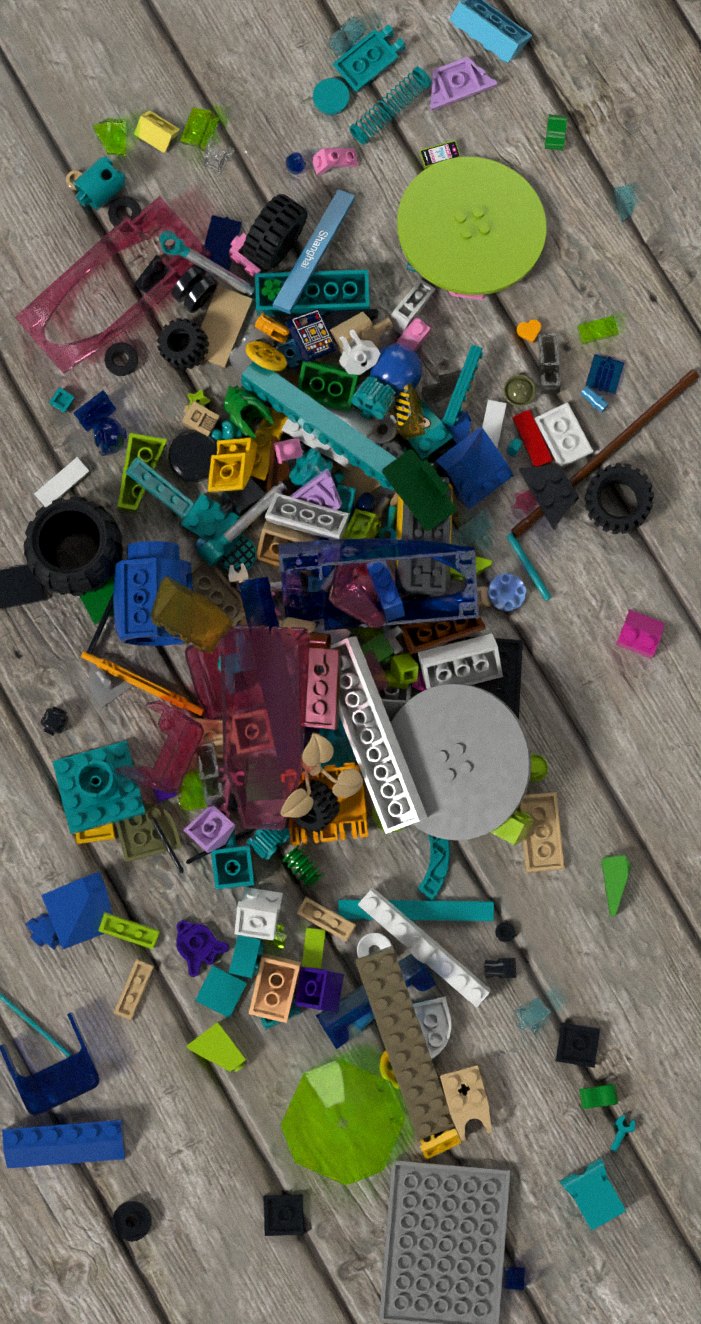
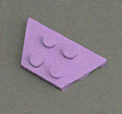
M469 57L434 69L430 111L497 87V81L487 76L485 71L477 67Z
M328 469L289 496L335 510L339 509L342 504Z

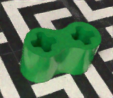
M549 114L544 149L563 151L568 116Z
M616 1084L579 1089L582 1109L619 1104Z

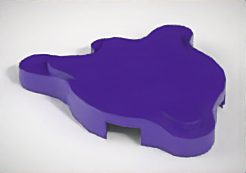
M185 920L178 922L176 927L178 931L176 947L180 955L187 961L188 973L191 977L199 975L202 961L212 965L217 954L226 953L229 950V945L226 942L217 940L211 930L203 924L189 923Z

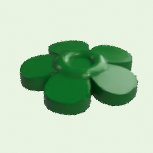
M267 279L264 282L266 287L262 288L261 292L264 296L268 295L269 300H275L276 295L281 290V282L278 279H275L273 282Z

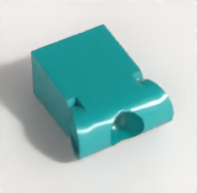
M601 1157L589 1163L582 1174H570L558 1181L572 1196L591 1231L626 1212L616 1191L607 1178Z

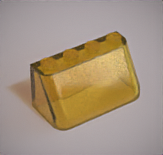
M165 575L161 580L150 614L151 622L159 628L164 626L165 630L173 636L178 634L179 638L187 644L192 642L193 646L199 651L203 652L205 650L212 653L234 622L217 605L169 576Z

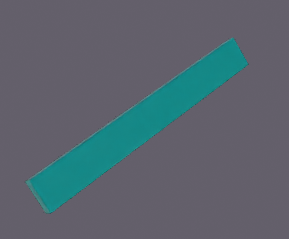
M338 900V914L346 919L375 920L358 905L361 900ZM388 900L410 920L494 921V902Z

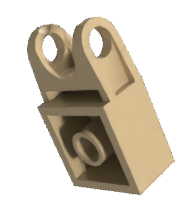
M478 1065L439 1075L449 1113L461 1141L466 1140L465 1125L471 1119H479L486 1128L487 1134H492L489 1105ZM462 1084H465V1087H469L466 1095L458 1092Z

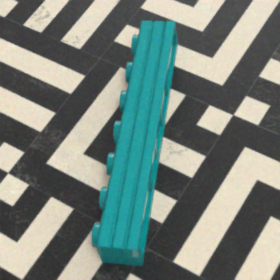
M471 344L442 423L452 427L458 423L459 417L457 416L462 412V403L467 399L466 393L470 391V382L475 378L476 374H474L475 369L478 370L480 364L478 361L483 357V348Z

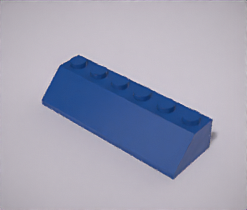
M123 1119L2 1129L3 1151L7 1168L125 1159Z

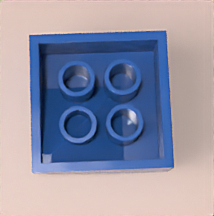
M479 427L436 460L443 475L449 478V482L453 485L455 496L467 509L472 508L514 476L507 462L482 427Z

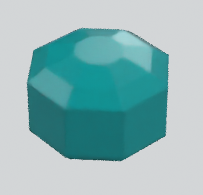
M517 438L511 440L507 447V454L514 458L523 442Z

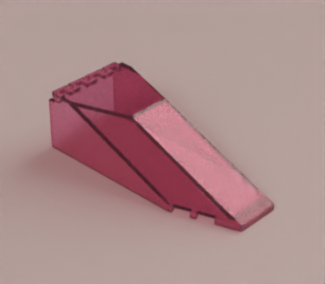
M231 626L220 637L224 773L228 776L231 785L230 790L236 798L237 809L245 829L283 830L288 817H283L280 812L290 794L297 790L303 768L302 754L304 751L310 634H308V629L303 627H291V634H288V627H272L271 633H269V626H253L252 633H250V626Z

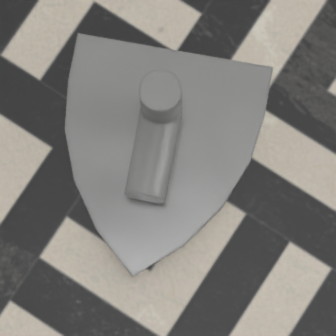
M91 662L89 684L91 692L101 708L133 686L97 668V665Z

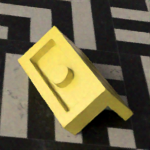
M148 110L141 115L134 135L165 153L171 140L178 135L180 129Z

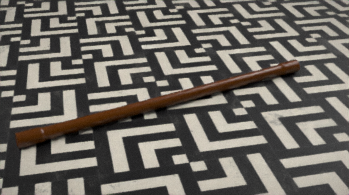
M691 369L676 385L569 479L573 488L677 395L699 378L698 373ZM538 506L531 514L511 529L515 537L519 538L532 524L544 515L541 508Z

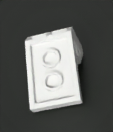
M244 887L242 901H238L234 934L274 940L283 893Z

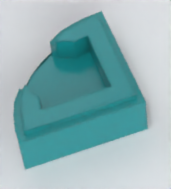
M337 470L331 475L335 485L345 478L342 470Z

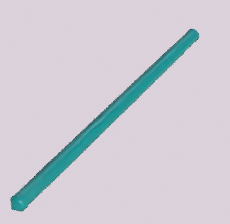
M0 993V999L67 1057H72L68 1050Z

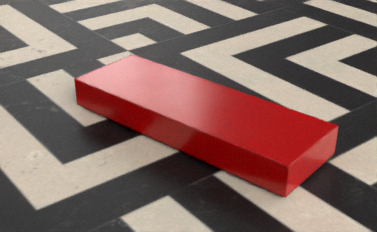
M530 409L513 416L512 420L533 466L540 467L552 462L551 455Z

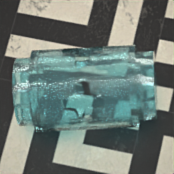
M356 17L348 18L341 25L340 29L329 38L330 41L327 44L334 53L341 56L349 51L353 44L364 35L366 28ZM346 32L349 34V35H348V38H349V39H348L347 41L344 39L345 36H346V35H345Z

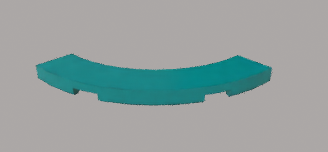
M428 834L430 862L427 873L417 889L433 901L447 875L450 843L447 839Z

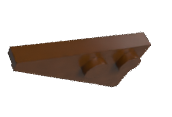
M272 436L266 493L274 486L277 487L280 484L279 482H282L287 490L282 491V495L290 496L297 491L296 486L291 482V478H289L290 469L287 461H282V464L278 463L274 443L279 441L276 436Z

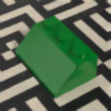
M306 359L302 363L297 388L323 406L350 412L353 405L351 399L358 390L361 374H348L343 367Z

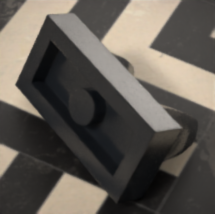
M156 255L134 283V286L150 297L172 266Z

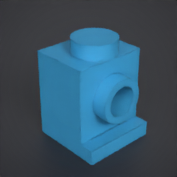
M295 338L287 340L285 344L277 343V349L287 359V367L285 369L289 368L292 370L298 368L303 363ZM291 351L294 353L293 356L287 355Z

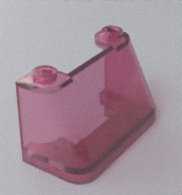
M367 546L343 557L336 563L329 601L334 607L371 628H379L385 623L386 616L376 608L378 595L373 589L366 564L378 561V558L372 549Z

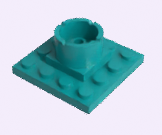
M127 740L52 761L71 835L146 814Z

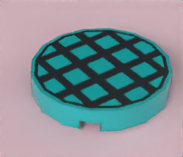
M241 536L229 555L224 552L220 562L227 571H229L230 565H233L234 570L239 573L242 563L248 571L255 564L256 548L252 541Z

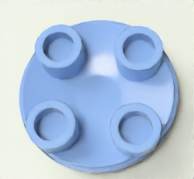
M504 573L498 575L491 581L488 588L491 604L501 611L516 610L523 604L526 597V587L523 581L513 574Z

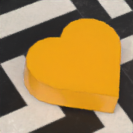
M535 319L530 320L528 323L521 322L517 326V334L533 344L540 332L541 324Z

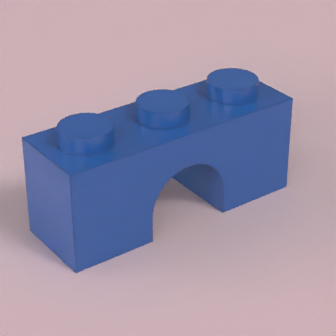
M385 559L366 564L369 579L374 591L378 595L386 622L405 616L401 598Z

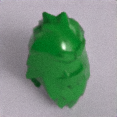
M228 386L223 406L226 412L230 414V421L239 427L244 435L256 439V435L248 425L250 422L256 421L257 418H263L271 425L274 424L270 410L263 401L255 396L254 392L248 391L243 386Z

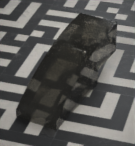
M557 333L538 334L541 394L560 393Z
M462 370L439 375L437 384L422 387L421 392L424 403L430 405L451 396Z
M214 742L195 746L200 781L207 807L227 803Z

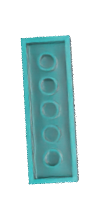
M368 270L314 271L290 314L273 308L275 300H269L268 295L264 296L261 289L266 287L264 282L267 279H270L272 282L278 279L281 282L280 288H282L291 272L255 273L257 316H260L262 313L268 316L306 315L317 310L319 314H325L334 311L370 309Z

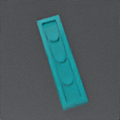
M139 457L134 459L125 472L181 519H185L195 504Z

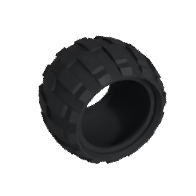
M72 496L70 499L65 500L61 497L53 500L52 504L45 508L42 506L35 513V519L29 522L25 532L27 537L23 544L24 555L32 574L43 586L61 595L72 594L73 596H82L91 590L96 592L104 587L103 584L108 579L111 580L115 575V564L122 560V535L113 516L103 506L94 501H86L83 497ZM82 532L92 536L99 547L93 559L76 569H62L56 559V549L59 542L68 534Z

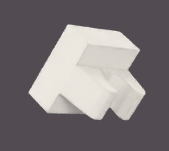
M243 563L239 573L234 570L233 565H230L228 574L230 584L238 583L240 579L249 581L248 572Z

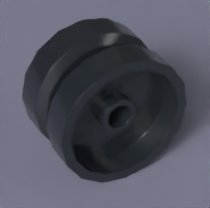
M194 265L178 280L171 292V296L178 302L184 301V308L190 313H195L214 294L218 281L212 276H206L204 269Z

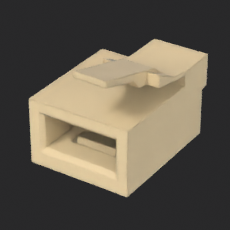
M193 401L189 409L188 405H186L183 410L186 414L181 424L208 436L219 420V415Z

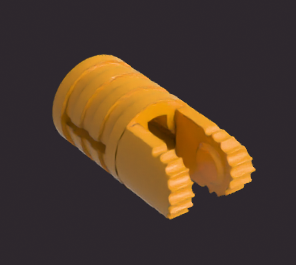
M264 313L259 316L254 328L259 329L282 344L286 343V335H289L291 331L288 327Z

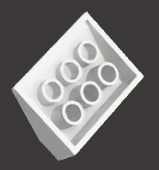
M323 406L367 438L378 422L374 418L370 420L363 418L361 411L353 406L350 412ZM287 419L281 429L285 434L292 438H299L300 442L313 449L317 448L323 456L329 457L332 461L350 470L352 464L347 458L336 454L329 445L322 444L315 435L307 433L298 423H293Z

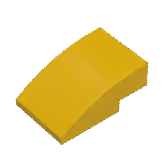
M252 438L217 441V455H211L208 492L244 490L252 473L257 451V443Z

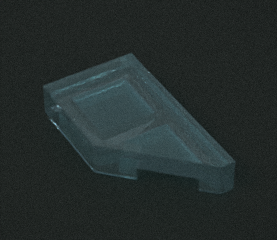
M632 184L616 187L613 190L621 222H625L637 202Z

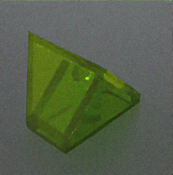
M107 118L92 126L105 147L107 154L126 156L129 130L126 119Z

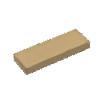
M305 897L297 912L301 917L346 942L349 941L357 926L355 923L308 897Z
M136 959L114 1014L132 1021L155 966Z

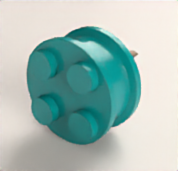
M311 448L305 453L302 452L303 456L296 459L297 462L290 472L289 478H291L293 484L304 486L326 469L331 473L333 461L329 457H323L317 448Z

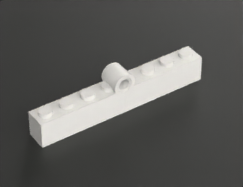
M373 887L358 903L364 911L403 943L417 960L426 963L475 1007H478L490 993L491 989Z

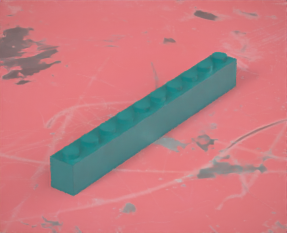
M252 362L241 374V383L245 389L253 391L259 399L270 403L277 412L284 413L291 422L298 423L304 431L315 435L322 444L329 445L336 454L343 455L353 466H358L367 476L378 480L381 486L392 491L394 490L383 475L382 469L397 458L274 371L265 369Z

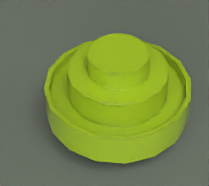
M531 754L529 782L535 783L544 779L548 773L547 761L539 754Z

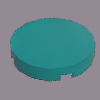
M327 78L320 81L313 90L314 106L325 115L334 116L340 114L349 104L347 86L335 78Z

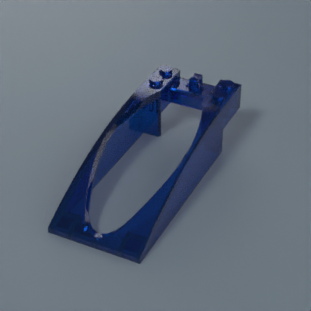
M377 538L333 539L278 544L285 618L291 617L301 620L323 619L324 631L479 618L475 548L431 541ZM431 558L455 569L467 581L466 587L457 593L428 599L402 601L405 616L386 622L379 601L351 598L325 591L303 592L300 570L319 569V580H322L323 566Z

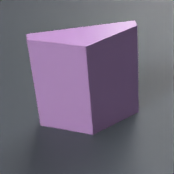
M210 804L184 831L209 853L225 845L236 826L213 804Z

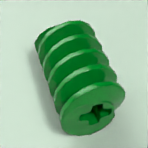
M298 845L284 857L283 862L290 861L287 867L289 869L295 867L292 873L294 875L300 873L297 879L299 881L305 879L302 886L309 885L310 887L325 874H317L320 868H312L315 862H307L310 855L303 856L305 849L298 850L300 846Z

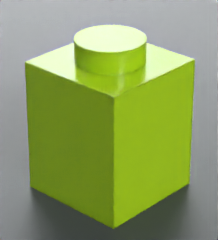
M409 653L391 657L390 673L399 685L417 681L419 666Z

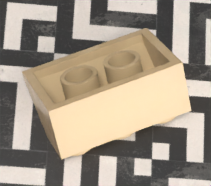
M266 520L262 528L256 559L310 575L320 536L276 525Z

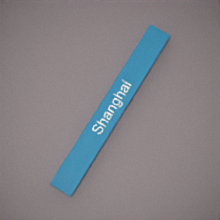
M337 190L273 302V308L288 314L292 312L352 206L355 195Z

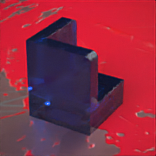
M505 1266V1289L525 1290V1267Z

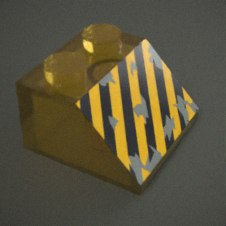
M408 383L395 398L396 407H393L394 415L398 421L395 423L396 431L398 434L401 433L404 440L426 434L422 403L412 384Z

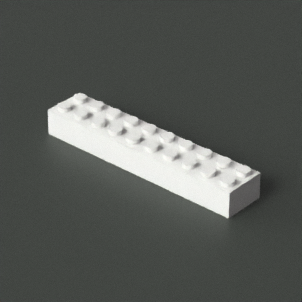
M355 636L337 642L330 647V649L341 648L339 716L384 831L387 834L427 818V815L358 639ZM321 665L320 668H321L322 673H323V672H324V667Z

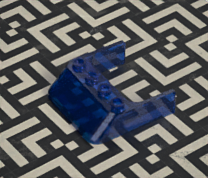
M73 1012L68 1013L67 1016L81 1045L80 1051L27 1077L20 1075L16 1070L6 1045H0L2 1056L26 1110L31 1115H40L93 1090L100 1082L94 1058Z

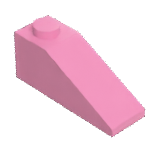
M415 317L396 343L406 345L416 352L430 335L431 328Z

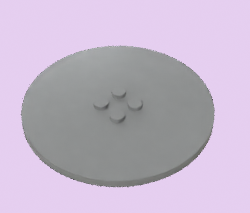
M446 684L432 687L417 694L398 711L391 722V726L427 815V818L413 823L415 827L438 838L467 840L496 830L515 813L528 788L531 774V753L527 736L520 721L501 699L475 686Z

